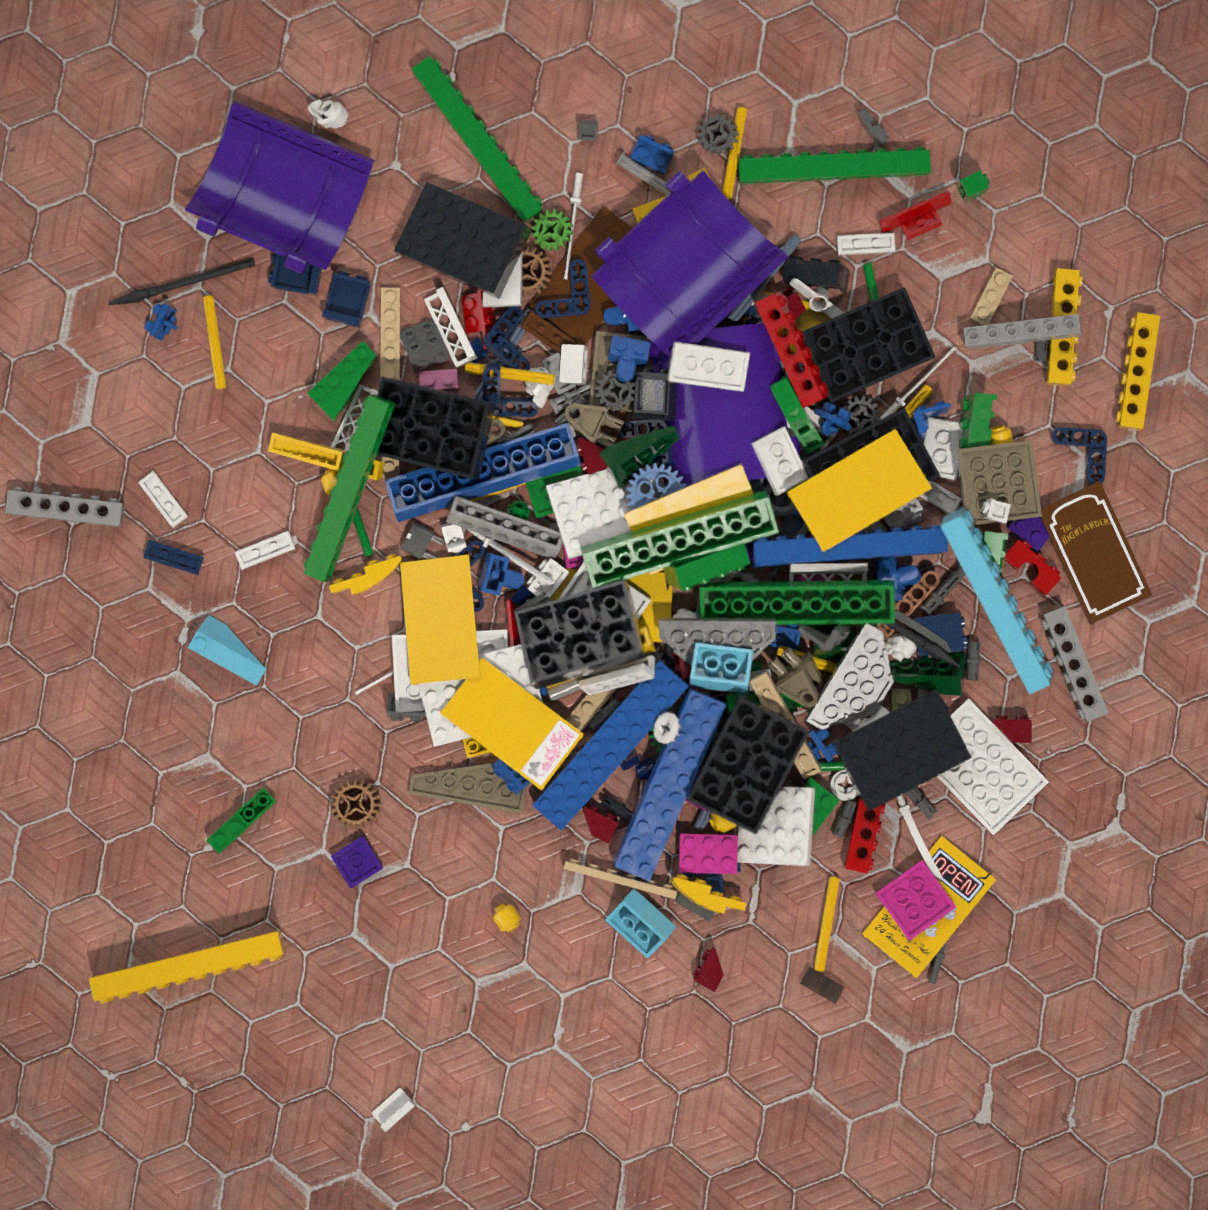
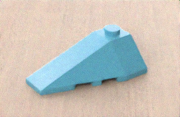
M208 615L197 630L188 646L189 649L256 686L266 671L261 662L248 650L230 628Z

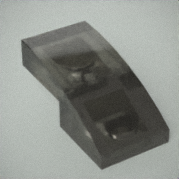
M811 967L808 968L800 982L801 985L835 1004L845 989L841 984Z

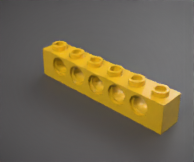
M1057 268L1054 271L1051 317L1079 314L1077 313V306L1081 304V294H1078V288L1082 286V275H1079L1080 270ZM1069 285L1072 288V294L1064 293L1063 286ZM1063 304H1068L1070 306V313H1064L1062 311L1061 307ZM1078 337L1050 340L1046 385L1070 386L1072 382H1075L1076 371L1073 370V363H1076L1077 351H1074V344L1078 343ZM1060 342L1067 343V351L1060 350ZM1058 361H1064L1066 363V370H1060L1058 368Z
M1137 312L1135 317H1131L1130 328H1133L1132 336L1129 335L1127 347H1130L1129 355L1126 354L1124 366H1127L1126 373H1123L1121 380L1124 389L1119 394L1118 403H1121L1120 411H1117L1115 420L1118 422L1119 428L1141 431L1144 427L1160 316ZM1139 329H1144L1147 332V338L1143 339L1139 336ZM1136 348L1144 350V357L1136 355ZM1133 367L1141 369V376L1133 374ZM1130 386L1138 387V395L1131 394ZM1128 404L1135 406V414H1130L1127 411Z

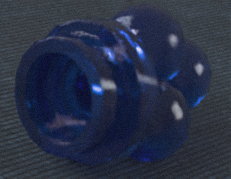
M645 758L643 762L638 763V766L635 767L637 776L641 781L649 779L656 760L654 762L652 758Z

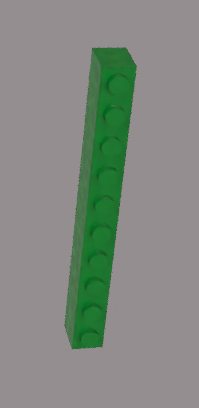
M429 55L411 68L412 73L521 222L526 224L542 212L541 206L543 203L538 196L533 197L530 193L532 190L526 180L522 182L519 178V170L515 165L511 167L507 161L509 157L505 151H500L497 148L498 142L492 134L488 136L485 131L487 127L481 119L477 121L474 116L476 113L470 104L466 106L462 100L464 99L463 94L459 89L455 90L452 87V79L447 73L444 75L441 72V64L436 58L432 59Z
M915 147L914 150L906 151V148H896L895 151L888 152L887 149H876V152L857 150V153H849V151L844 150L838 151L837 154L823 151L819 152L818 155L804 152L799 153V156L784 153L780 154V157L764 154L761 155V158H754L753 155H744L738 161L739 185L929 176L931 173L930 150H925V147Z
M369 395L365 398L363 402L364 410L356 421L357 429L349 441L351 444L350 448L343 457V467L336 476V479H338L336 486L330 492L331 500L324 509V519L318 525L317 538L311 544L310 550L312 551L310 557L304 563V574L322 582L331 580L396 403L378 395Z

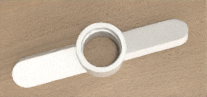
M794 278L791 280L790 285L809 299V305L812 310L817 312L823 311L831 318L844 313L829 302V293L826 289L817 287L812 290L798 279ZM816 297H821L825 300L822 302H817L813 299Z

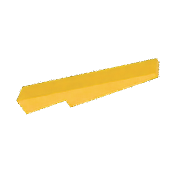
M272 433L268 449L272 453L336 471L342 469L344 464L343 457L346 453L345 450L278 433ZM375 458L368 477L369 479H382L385 465L384 460Z

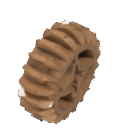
M526 246V252H523V258L529 257L532 258V261L530 260L529 263L522 264V269L527 270L530 268L529 272L531 273V276L527 274L522 276V283L525 280L536 283L529 287L522 286L523 298L527 297V292H530V296L534 297V290L541 294L539 287L541 286L543 289H546L547 286L543 282L550 283V279L546 276L552 275L551 271H546V269L551 268V264H544L548 261V257L541 259L543 252L540 251L536 255L537 249L535 247L532 249V253L529 252V246ZM537 263L542 268L540 279L533 273Z
M354 778V784H351L350 779H347L346 783L348 786L345 787L341 782L339 785L342 790L334 788L338 795L332 794L330 796L336 799L335 802H329L330 806L335 805V809L330 810V813L337 812L338 815L334 816L333 819L337 820L340 817V826L347 822L346 829H349L350 824H353V830H357V824L360 825L361 829H364V822L370 826V818L376 821L377 818L373 816V813L380 814V811L376 810L375 807L381 806V803H376L375 800L381 797L380 795L374 797L373 794L377 792V789L375 788L370 791L369 789L372 784L369 783L365 787L364 779H362L360 784H358L357 778ZM351 788L362 789L361 793L356 797H351L345 793ZM366 794H368L371 800L370 811L363 806V799ZM341 797L348 804V808L344 815L340 809ZM359 799L360 808L352 809L350 800L356 801ZM355 811H359L366 816L361 820L348 819Z

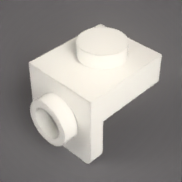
M992 498L987 499L982 506L983 518L1005 524L1007 523L1011 504L995 501Z
M450 523L441 525L448 552H460L463 548L467 547L461 527Z

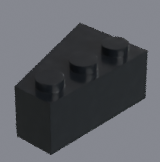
M792 256V259L787 258L785 260L782 281L790 285L791 280L795 278L809 288L821 287L828 291L829 288L839 289L842 293H847L850 270L840 264V261L829 260V262H822V259L810 258V261L803 260L804 258L799 256Z

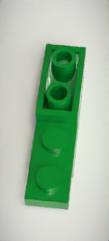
M785 377L770 385L782 412L807 453L825 445L805 408L802 407L788 378Z
M263 787L229 820L207 838L206 842L219 855L277 801Z

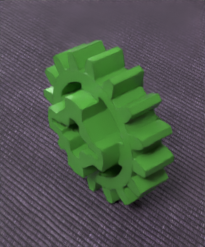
M553 209L552 214L549 210H546L545 216L540 213L541 219H535L534 221L537 223V226L532 227L536 231V233L532 234V237L538 238L535 243L541 244L540 247L545 250L547 248L550 252H552L553 247L557 251L560 250L559 246L565 248V241L571 242L568 236L574 234V232L569 230L573 227V224L568 223L570 218L568 216L564 217L565 214L563 212L558 214V211ZM555 240L556 242L549 243L546 241Z

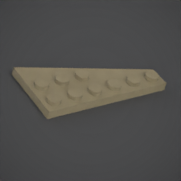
M494 763L412 775L408 794L522 814L527 786L517 795L511 792L502 778L494 773L492 768Z

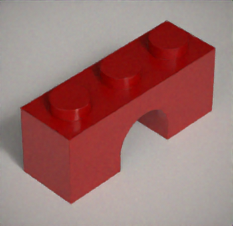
M1017 540L1005 553L1003 559L1015 570L1019 569L1023 563L1032 564L1036 569V576L1030 584L1044 596L1047 595L1061 580L1062 577L1059 576L1060 571L1054 566L1049 567L1045 563L1046 559L1040 553L1035 554L1031 551L1032 546L1028 542Z

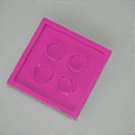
M923 860L875 893L909 941L957 908Z

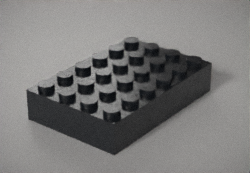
M426 182L394 251L400 257L500 299L532 230L522 222Z
M905 287L802 331L803 341L812 353L813 363L820 370L819 376L822 382L827 385L829 396L825 399L828 403H834L936 357Z
M381 377L378 396L396 404L377 455L471 479H479L496 403L390 377Z
M905 408L802 461L810 479L896 429L927 481L931 482L939 478L940 474Z
M625 580L514 612L530 684L536 690L647 658L630 587Z
M936 689L831 743L866 811H871L972 758Z
M739 694L687 795V800L756 835L810 732L809 729Z

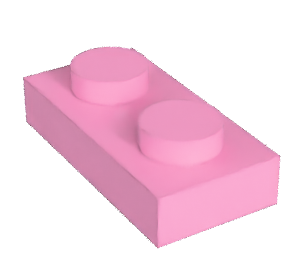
M457 369L419 371L420 385L439 390L459 389Z

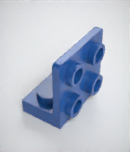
M945 401L935 403L934 407L927 408L922 406L915 409L910 419L921 439H924L929 429L927 418L948 413L951 408L950 402L945 403Z

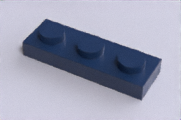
M148 540L143 556L144 559L198 576L204 560L202 556L152 540Z

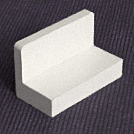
M562 345L559 377L561 383L586 385L588 347L585 345Z
M399 1088L372 1112V1115L386 1132L415 1106V1103Z

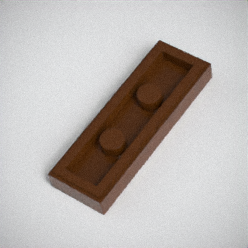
M532 311L528 313L520 325L522 329L557 353L559 352L560 355L563 344H578V342Z

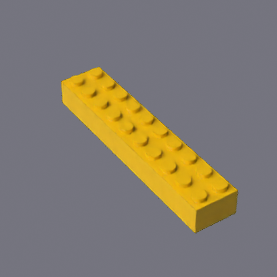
M279 930L89 978V983L94 1001L99 1000L101 1004L114 1000V996L122 999L133 995L132 992L137 991L138 994L149 992L152 990L151 987L156 986L157 990L170 986V982L174 981L175 985L186 983L190 977H194V980L207 977V973L210 972L214 976L227 972V968H231L234 971L244 968L247 963L254 966L264 963L263 959L269 958V961L283 958L282 955L286 953L282 932Z

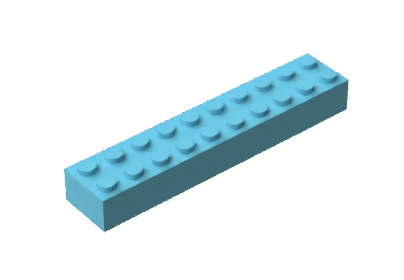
M963 507L943 517L941 528L1030 695L1051 684L1053 668L1043 658L1045 656L1044 651L1040 645L1037 646L1033 630L1028 629L1024 613L1019 612L1015 596L1010 595L1008 582L1005 578H1001L999 565L996 561H992L990 557L992 553L989 546L983 544L981 540L983 536L980 529L974 527L972 523L974 518L971 512L966 511Z

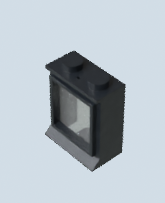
M642 368V372H635L634 413L631 418L675 420L677 382L668 381L669 370L659 369V373H654V369Z

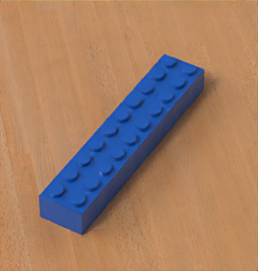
M565 423L486 448L479 479H471L425 467L387 479L385 483L399 523L450 507L455 496L472 500L580 466L581 462L569 424Z
M941 525L929 526L927 530H922V526L910 527L908 531H903V528H893L887 533H884V529L872 530L870 534L859 531L825 552L821 550L814 536L807 538V535H797L792 540H788L787 536L776 537L774 541H768V538H758L751 544L752 568L876 559L893 556L943 554L948 552V540Z
M660 660L655 665L654 678L639 683L532 806L562 831L651 730L658 717L666 713L688 688L689 684Z
M688 687L676 714V718L680 719L678 722L681 726L678 729L679 735L675 736V741L663 744L613 859L614 867L645 880H651L727 706L724 701Z

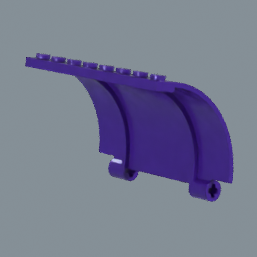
M234 101L214 158L198 190L186 206L185 211L200 217L196 230L215 237L218 229H221L286 257L284 267L297 273L303 274L308 263L327 270L351 225L375 160Z
M703 170L691 182L678 171L664 184L670 193L617 244L608 237L594 250L605 263L591 277L633 324L670 359L674 342L697 345L700 340L788 258L783 250L764 237L731 204Z
M765 324L713 328L697 345L750 353L744 391L677 382L675 420L667 421L670 423V426L674 425L680 437L672 445L673 467L671 473L677 470L676 477L683 476L680 483H685V487L740 464L744 467L743 470L748 480L767 478L751 443L784 426L788 432L786 417L770 388V385L781 380L779 366L781 359L773 342H771V337ZM649 339L648 342H651L649 349L651 369H654V373H659V369L669 370L671 359ZM653 380L656 410L663 411L664 380ZM791 436L790 438L798 455H801L797 436Z

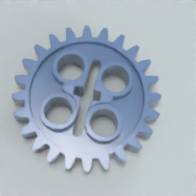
M653 463L652 469H650L649 465H645L646 471L639 468V475L632 474L635 480H628L632 486L626 487L630 494L625 495V497L631 499L627 505H633L631 509L633 510L647 504L649 501L657 500V498L652 497L655 491L650 478L654 480L656 491L661 492L658 496L659 498L681 490L686 484L680 483L683 476L676 477L677 470L671 473V466H668L665 470L664 464L657 468L656 463ZM660 477L667 479V485L663 488L658 485ZM643 483H647L649 486V491L646 494L640 492V485Z

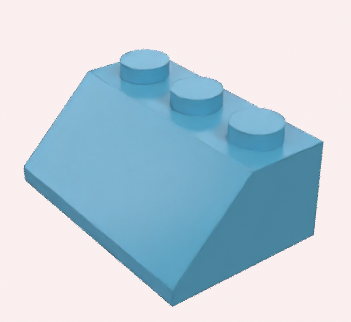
M695 643L690 687L748 694L753 650Z
M635 888L605 919L647 959L676 929V926Z

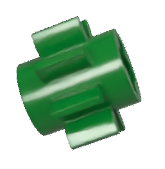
M515 501L513 505L509 503L506 514L528 521L530 509H526L527 505L524 502Z

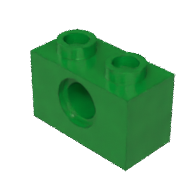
M980 170L961 179L956 187L964 203H967L985 194L989 188L990 181L987 175L982 174Z

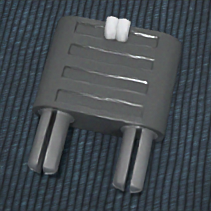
M414 522L401 550L419 559H436L435 556L425 552L430 541L442 546L443 543L436 539L444 543L445 540L434 535L435 532Z

